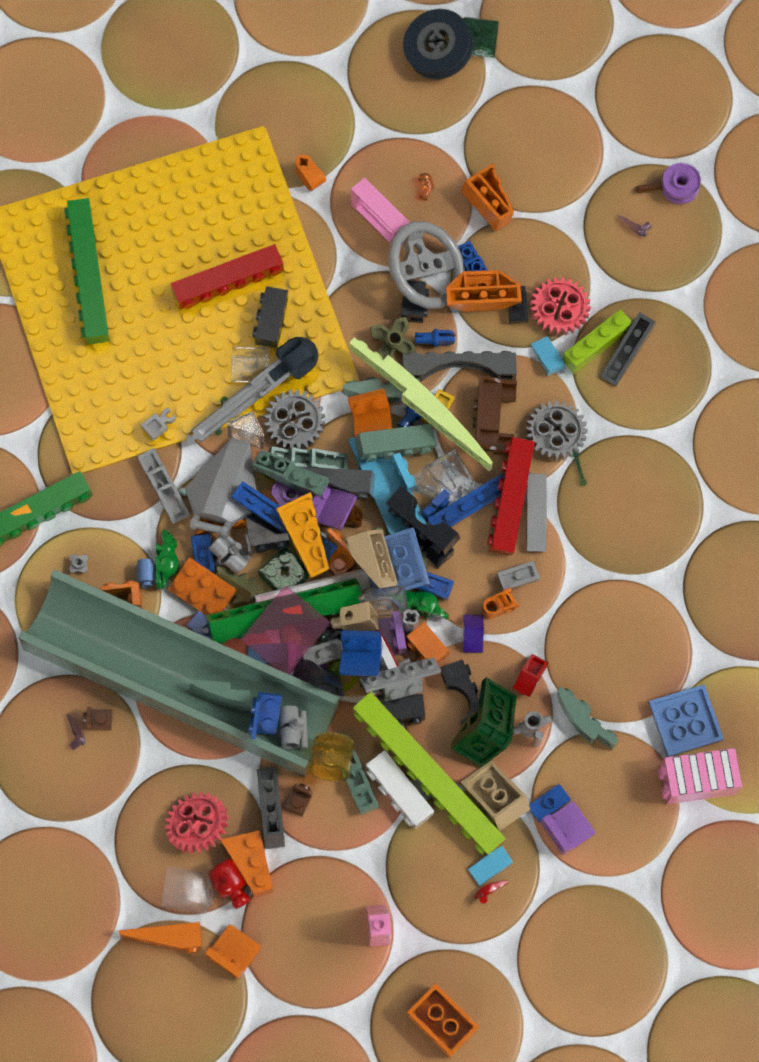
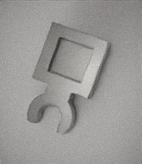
M169 408L164 409L160 417L155 413L141 424L142 429L153 441L168 430L166 424L176 421L175 415L171 418L166 417L170 412Z

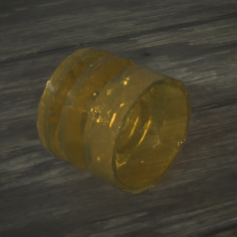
M337 732L317 734L313 741V753L308 767L309 772L313 776L325 781L339 782L348 779L355 748L354 741L348 736Z

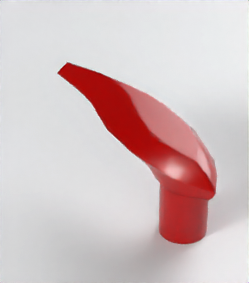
M507 880L483 886L476 892L474 899H479L482 904L488 901L486 896L494 893L503 885L508 884Z

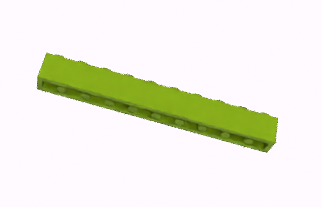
M371 692L353 707V716L360 723L362 721L368 726L366 730L373 737L377 735L381 740L379 744L387 752L390 750L395 755L393 759L399 766L404 765L409 770L406 773L413 781L417 779L422 784L420 788L427 796L431 794L434 797V804L441 811L445 809L449 814L447 818L454 825L458 824L462 828L460 832L467 840L471 838L476 843L474 847L481 855L484 853L489 855L506 839Z

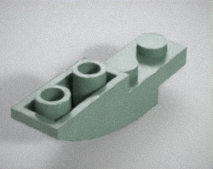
M375 377L367 378L365 381L357 382L353 380L343 384V393L348 397L384 388L389 402L398 403L402 402L403 394L402 391L389 381L382 385L381 379Z
M262 449L252 464L254 468L270 478L303 494L311 492V494L321 497L330 482L325 476L298 467L293 461Z
M560 687L557 697L563 712L573 727L589 743L593 744L598 739L613 750L619 741L617 735L609 729L606 731L602 728L601 723L597 719L589 718L592 710L587 702L584 700L579 701L574 697L575 694L571 690Z

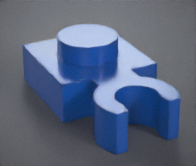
M446 489L422 511L425 519L431 517L439 509L442 510L450 503V493Z

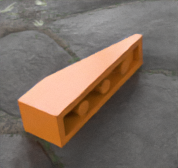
M200 922L119 930L121 938L186 951L187 954L198 953V949H203Z

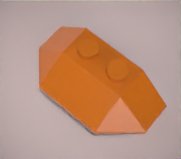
M500 270L461 272L446 286L447 306L463 312L503 310L522 302L520 283L514 281Z

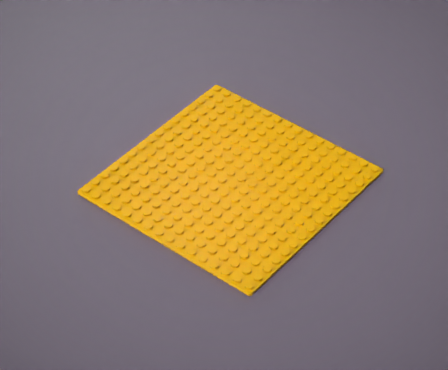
M264 126L0 207V258L72 474L81 471L82 474L139 456L153 448L158 450L186 441L188 434L191 437L193 436L192 429L219 409L226 400L278 359L276 356L277 348L255 345V338H252L254 326H258V321L256 320L257 310H261L262 307L260 303L261 292L265 293L266 286L288 290V301L278 348L294 337H305L316 345L319 358L316 366L301 379H295L291 375L267 395L257 400L218 430L269 414L266 408H272L270 401L276 403L275 396L282 398V392L287 396L289 395V390L296 394L297 389H299L300 395H303L306 391V397L309 398L313 395L314 400L343 390V384L355 380L360 382L275 151ZM89 198L110 341L87 345L86 338L82 339L81 327H84V322L80 321L78 310H82L81 304H77L76 293H79V287H75L74 276L77 275V271L72 268L71 259L75 257L74 253H70L69 242H72V236H68L66 226L70 225V221L65 218L64 208H68L67 201ZM273 244L276 245L284 264V271L276 276L270 275L257 283H249L242 289H233L226 295L212 297L210 301L199 302L189 309H179L171 289V283ZM169 408L170 412L166 417L171 418L175 415L176 421L166 424L168 430L153 441L142 429L141 424L155 413L160 417L162 411Z

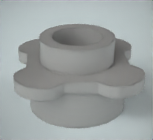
M73 554L70 556L71 566L69 571L71 573H86L88 571L87 561L89 558L87 555L76 556Z

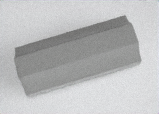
M407 609L403 612L402 626L404 634L407 635L418 627L419 613L416 610Z

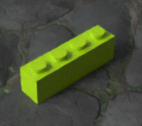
M620 309L564 352L563 361L573 374H576L625 336L633 322Z

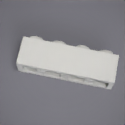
M385 750L366 764L367 776L372 781H377L380 785L378 787L380 792L384 796L388 795L390 797L392 807L397 812L399 810L404 815L403 820L409 827L413 826L417 829L434 815L432 807Z

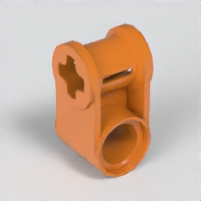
M299 155L296 158L295 173L309 191H313L327 181L324 173L308 155Z
M512 588L505 589L484 601L481 613L486 619H494L502 614L512 612L520 606L519 602H516L512 595ZM492 605L496 610L489 611L486 606Z

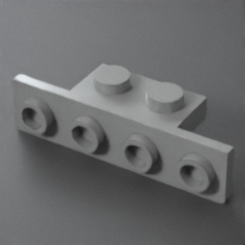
M432 657L380 671L378 676H362L360 681L366 693L383 689V697L387 702L423 692L422 678L441 673V670L435 658Z

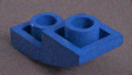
M471 241L458 246L463 256L465 272L487 271L481 256H478Z

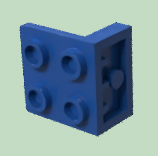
M342 631L343 651L339 674L378 676L383 650L381 631Z
M258 691V696L253 697L251 714H255V716L250 717L248 733H252L251 739L255 740L256 732L276 735L282 695Z

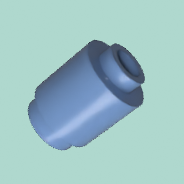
M140 559L136 565L137 582L141 588H152L156 584L155 564L152 559Z

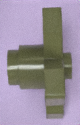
M406 317L396 319L391 330L382 324L371 326L370 330L373 339L383 342V345L377 352L381 355L382 360L388 355L392 358L395 350L402 355L408 352H416L414 342L404 338V334L409 329ZM394 337L396 339V343H392L390 341V338Z

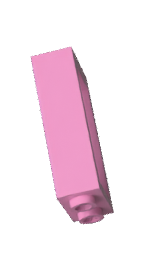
M363 178L351 188V205L389 243L399 228L410 223L366 178Z

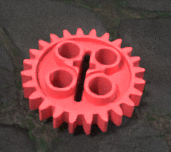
M554 277V282L547 279V285L541 282L540 288L536 287L535 289L536 294H532L533 300L530 302V306H532L530 312L535 313L533 320L538 319L537 326L543 324V331L549 328V334L553 330L556 331L557 336L560 331H563L564 335H566L567 330L573 334L574 327L580 330L581 324L585 325L586 323L585 318L589 317L588 312H590L591 306L588 305L591 300L586 299L588 292L582 293L584 287L578 288V282L571 284V278L567 282H565L564 277L561 278V281ZM566 292L567 295L557 320H554L563 293ZM551 293H557L559 296L553 297ZM574 299L576 303H570L568 300ZM551 309L553 312L546 313L544 310ZM568 315L570 319L566 320L562 316Z
M193 792L192 798L185 795V801L179 799L178 806L172 805L174 812H168L171 818L165 819L168 825L164 828L167 831L166 836L177 850L181 849L183 853H186L188 850L193 854L196 849L200 854L202 848L208 851V845L210 844L215 847L214 841L222 840L219 836L220 834H226L223 828L228 827L226 820L229 817L226 814L227 810L224 804L216 796L212 797L210 793H207L205 796L203 792H200L197 797Z

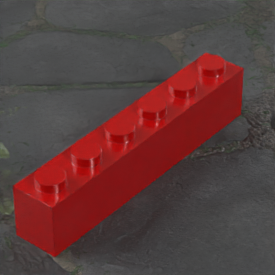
M273 244L171 283V289L179 309H189L199 302L210 301L212 297L226 295L233 289H242L247 284L260 282L270 275L276 276L284 271V264L276 245Z
M512 437L509 442H506L504 453H507V457L501 465V471H504L503 478L499 479L497 487L500 490L499 497H496L494 508H497L496 515L492 516L490 524L493 527L492 534H489L487 545L490 546L489 551L512 555L515 552L534 450V441Z

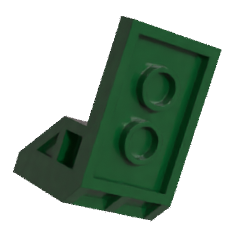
M488 677L484 678L481 682L478 710L467 718L452 741L451 749L479 767H483L503 752L512 740L517 696Z

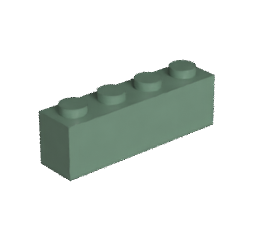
M431 424L359 433L355 439L359 460H366V462H373L380 458L390 460L397 453H400L402 457H410L418 453L427 455L436 446Z

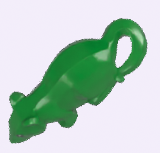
M163 529L161 533L162 545L160 546L159 543H156V555H159L156 556V589L159 590L165 588L168 578L177 572L179 566L178 558L175 554L177 540L166 529Z
M405 591L388 597L394 602L404 603L403 611L414 609L417 610L419 616L431 618L432 614L446 620L449 618V614L440 607L437 598L430 592L415 593Z

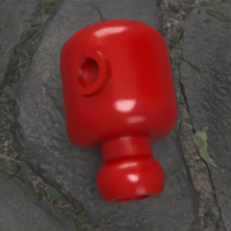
M233 859L224 860L209 870L208 877L212 883V889L217 891L219 897L226 898L230 896L232 906L235 909H239L250 902L249 895L242 890L246 885V881Z

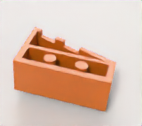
M494 163L465 180L461 192L496 232L510 223L514 210L506 192L504 193L502 182L495 172Z
M260 830L222 839L221 844L235 862L253 896L257 897L273 893V885Z

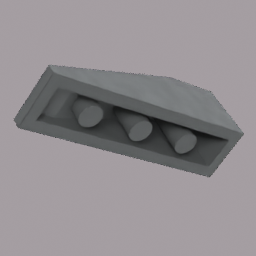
M639 312L600 377L617 386L657 323Z
M301 467L327 477L330 481L329 486L357 496V499L367 500V497L373 498L375 474L372 470Z
M276 767L257 769L265 849L285 847Z

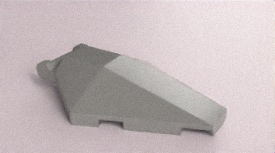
M231 438L185 487V492L194 514L190 522V529L196 530L198 528L228 537L231 527L235 523L252 514L250 510L231 498L242 481L256 490L250 442ZM200 519L224 524V526L222 527L200 521Z

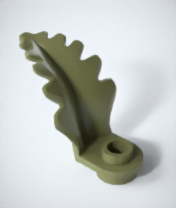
M225 565L222 567L216 566V575L237 589L231 601L233 604L245 602L248 605L255 603L254 596L264 593L257 587L255 578L247 580L246 573L238 576L229 568L226 569Z

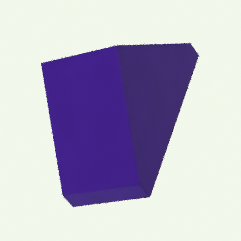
M463 615V653H483V615Z

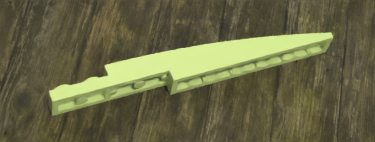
M354 337L349 342L350 351L403 392L402 402L488 471L492 469V460L453 414L414 376L389 355L382 360L381 355L376 351L372 352L368 349L364 341H358Z

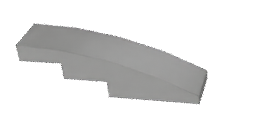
M155 448L137 456L171 522L174 524L190 516Z
M529 473L526 496V551L546 552V474Z

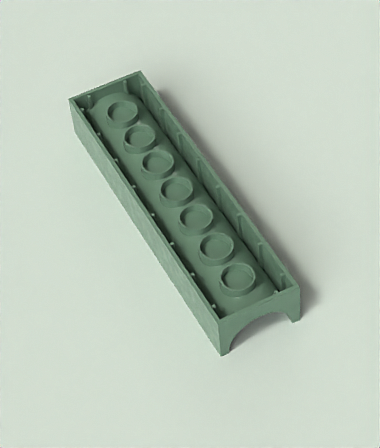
M53 570L50 576L49 590L38 616L30 628L25 632L22 631L18 637L23 650L306 778L339 709L338 696L62 572ZM191 680L231 682L230 689L250 691V698L257 697L258 691L282 695L280 708L295 706L298 708V712L304 710L307 713L308 750H301L300 747L293 750L281 748V738L273 734L256 732L255 740L251 739L252 733H248L250 717L255 716V714L226 708L190 693ZM279 712V718H278L277 731H278L279 728L281 727V726H280V712Z

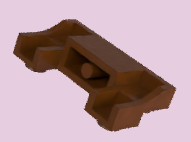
M480 375L478 400L474 399V411H477V417H473L472 428L476 429L475 440L484 451H490L497 455H507V453H504L507 441L509 442L514 437V434L499 433L501 401L516 402L517 381Z

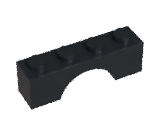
M402 486L386 502L389 508L387 511L395 518L397 516L403 520L402 524L406 528H414L417 531L416 535L424 542L426 540L431 543L430 547L438 554L442 552L446 555L460 540L459 533L444 521L436 525H427L420 522L416 518L418 502Z
M463 659L440 668L446 689L460 692L468 701L469 712L461 720L460 727L463 726L471 714L478 710L479 700L476 696V693H478L475 682H471L469 665L464 664Z

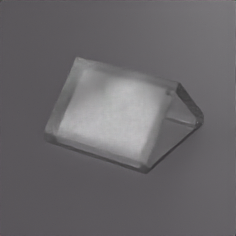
M233 345L231 382H249L270 366V346Z
M253 411L228 421V438L250 442L251 446L264 450V432Z
M405 586L387 588L368 587L359 596L361 603L370 602L378 616H392L394 611H400L401 616H403V612L408 609Z

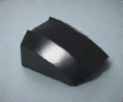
M308 659L297 663L293 677L333 695L344 696L342 683L333 671L325 667L322 668Z

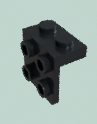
M255 514L246 517L252 553H263L267 550H282L290 547L288 533L280 532Z

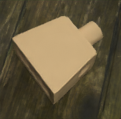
M369 601L342 607L340 609V617L331 618L333 629L343 628L344 631L379 630L378 614Z

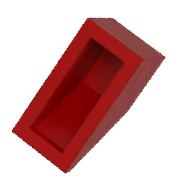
M531 654L522 668L513 689L517 690L521 695L530 697L549 662Z

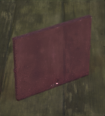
M285 585L240 640L260 655L262 660H266L275 669L289 674L331 622Z

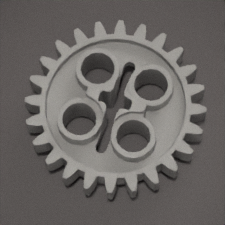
M297 389L296 394L289 390V395L287 396L284 392H282V398L275 396L276 403L270 401L272 408H266L269 414L264 415V419L269 421L265 422L264 426L270 427L266 430V433H273L270 439H277V446L283 443L284 449L287 445L290 446V449L294 446L301 449V445H304L307 449L308 442L312 445L315 444L313 438L320 439L318 432H324V429L320 426L325 425V421L320 419L325 418V414L320 413L323 407H317L319 400L313 402V395L307 398L306 391L303 395H300L299 389ZM301 404L305 409L302 412H298L294 407ZM285 412L288 416L285 419H279L277 414ZM292 417L298 419V423L295 424V422L292 421ZM305 421H309L313 426L305 429L302 424ZM281 424H286L284 427H279ZM290 428L295 431V434L287 436L285 431Z
M556 400L555 405L548 401L547 407L541 404V410L535 408V414H530L529 418L531 420L527 421L529 427L526 428V432L530 433L527 435V440L535 442L534 452L540 450L541 457L548 454V460H550L551 456H554L555 461L558 460L559 456L565 460L566 454L572 458L573 451L578 453V447L583 448L584 443L582 441H586L587 438L584 434H587L588 429L583 428L587 424L586 421H582L584 415H577L579 409L573 411L572 404L566 407L565 401L562 405H559L558 400ZM557 415L561 420L556 421L552 416ZM539 428H546L548 432L541 433ZM572 428L575 432L570 434L565 429ZM557 440L561 443V445L555 446L553 445L552 441Z

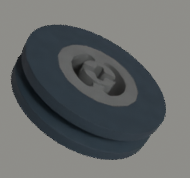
M433 9L416 17L407 28L403 40V50L406 59L418 74L429 79H445L461 71L468 63L474 46L473 35L464 19L448 9ZM445 35L449 37V43L444 39ZM428 44L433 50L432 53L428 52Z

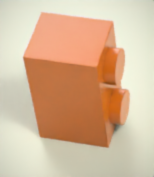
M425 622L406 636V646L412 653L416 652L418 654L419 661L433 657L437 664H439L449 656L447 647Z

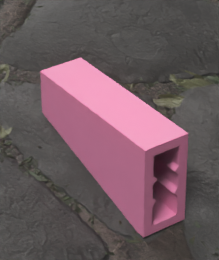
M386 904L366 906L370 947L390 945L391 924Z

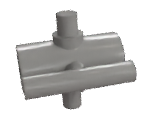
M220 534L208 547L218 557L215 565H226L236 575L251 559V556L242 548V545L239 542H235L230 536L223 537Z
M295 706L280 708L281 727L276 732L278 738H281V748L293 750L300 747L301 750H308L306 711L298 712V708Z
M532 711L527 713L524 721L519 723V726L513 727V732L515 735L522 733L527 738H533L532 745L537 748L540 746L543 738V733L540 729L545 727V724L551 723L552 719L550 715L542 717L540 713Z

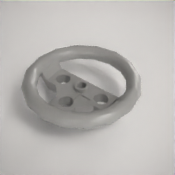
M412 221L399 228L390 242L388 252L389 269L398 290L410 302L425 309H441L447 306L446 293L440 297H426L417 293L407 281L418 280L451 269L454 270V280L461 272H465L463 256L455 240L443 228L427 221ZM427 233L436 237L446 247L447 251L439 254L429 251L424 246L423 234ZM403 244L406 254L403 261L400 262L399 255L401 245ZM413 246L416 247L418 254L414 252ZM433 260L437 263V268L434 266Z

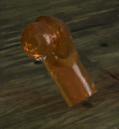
M421 173L418 179L420 183H423L424 188L419 196L423 200H428L434 189V183L430 174Z

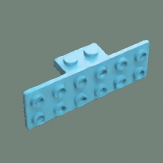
M356 437L349 439L350 447L360 469L372 470L375 474L373 498L389 534L408 529L402 524L403 520L397 516L395 518L387 511L389 508L386 504L400 486L413 495L416 481L414 476L408 472L406 459L402 458L400 453H397L390 460L380 458L373 462L360 461L355 443ZM417 504L416 518L420 522L426 524L425 519Z

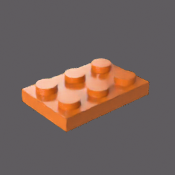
M190 557L168 588V590L205 615L224 611L237 592L235 587Z

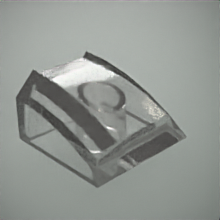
M455 449L424 466L434 481L457 499L468 494L474 481Z
M168 866L162 895V908L204 914L211 906L213 895L212 883L208 874Z

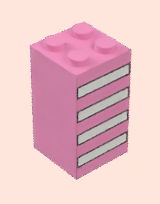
M735 748L666 757L660 764V768H658L659 780L663 781L661 794L662 798L666 799V804L737 795L742 788Z

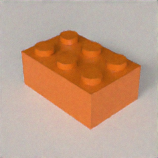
M436 983L406 1014L449 1058L479 1029V1026Z

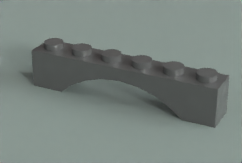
M448 351L444 354H436V352H427L425 354L408 352L403 354V368L415 378H419L420 382L438 371L456 367L479 370L493 378L502 380H516L517 375L516 353H511V351H501L500 353H493L491 351L455 353Z

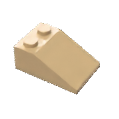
M382 529L365 531L346 537L348 541L347 549L351 556L379 588L398 585Z
M492 760L460 782L481 812L499 831L530 810L527 796Z

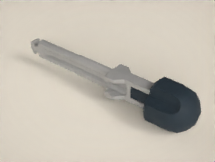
M294 337L276 349L278 359L249 381L246 386L226 400L219 409L192 429L193 436L191 437L188 434L186 439L189 445H196V439L203 442L229 420L236 418L291 375L295 379H301L316 366L319 358L316 345L305 337Z

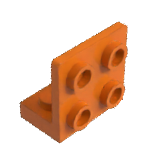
M384 388L348 397V404L354 417L355 437L363 432L392 429L391 406Z
M328 528L326 530V538L338 546L327 562L329 571L334 576L347 573L356 565V561L348 551L347 544L342 540L341 534L337 530L333 531L331 528Z
M125 581L119 585L107 583L99 587L100 590L117 598H128L129 603L143 609L142 595L138 582Z
M229 924L212 948L209 947L205 956L239 980L262 947Z

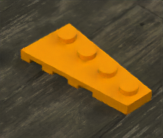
M311 492L277 508L276 511L310 578H313L328 571L329 567Z

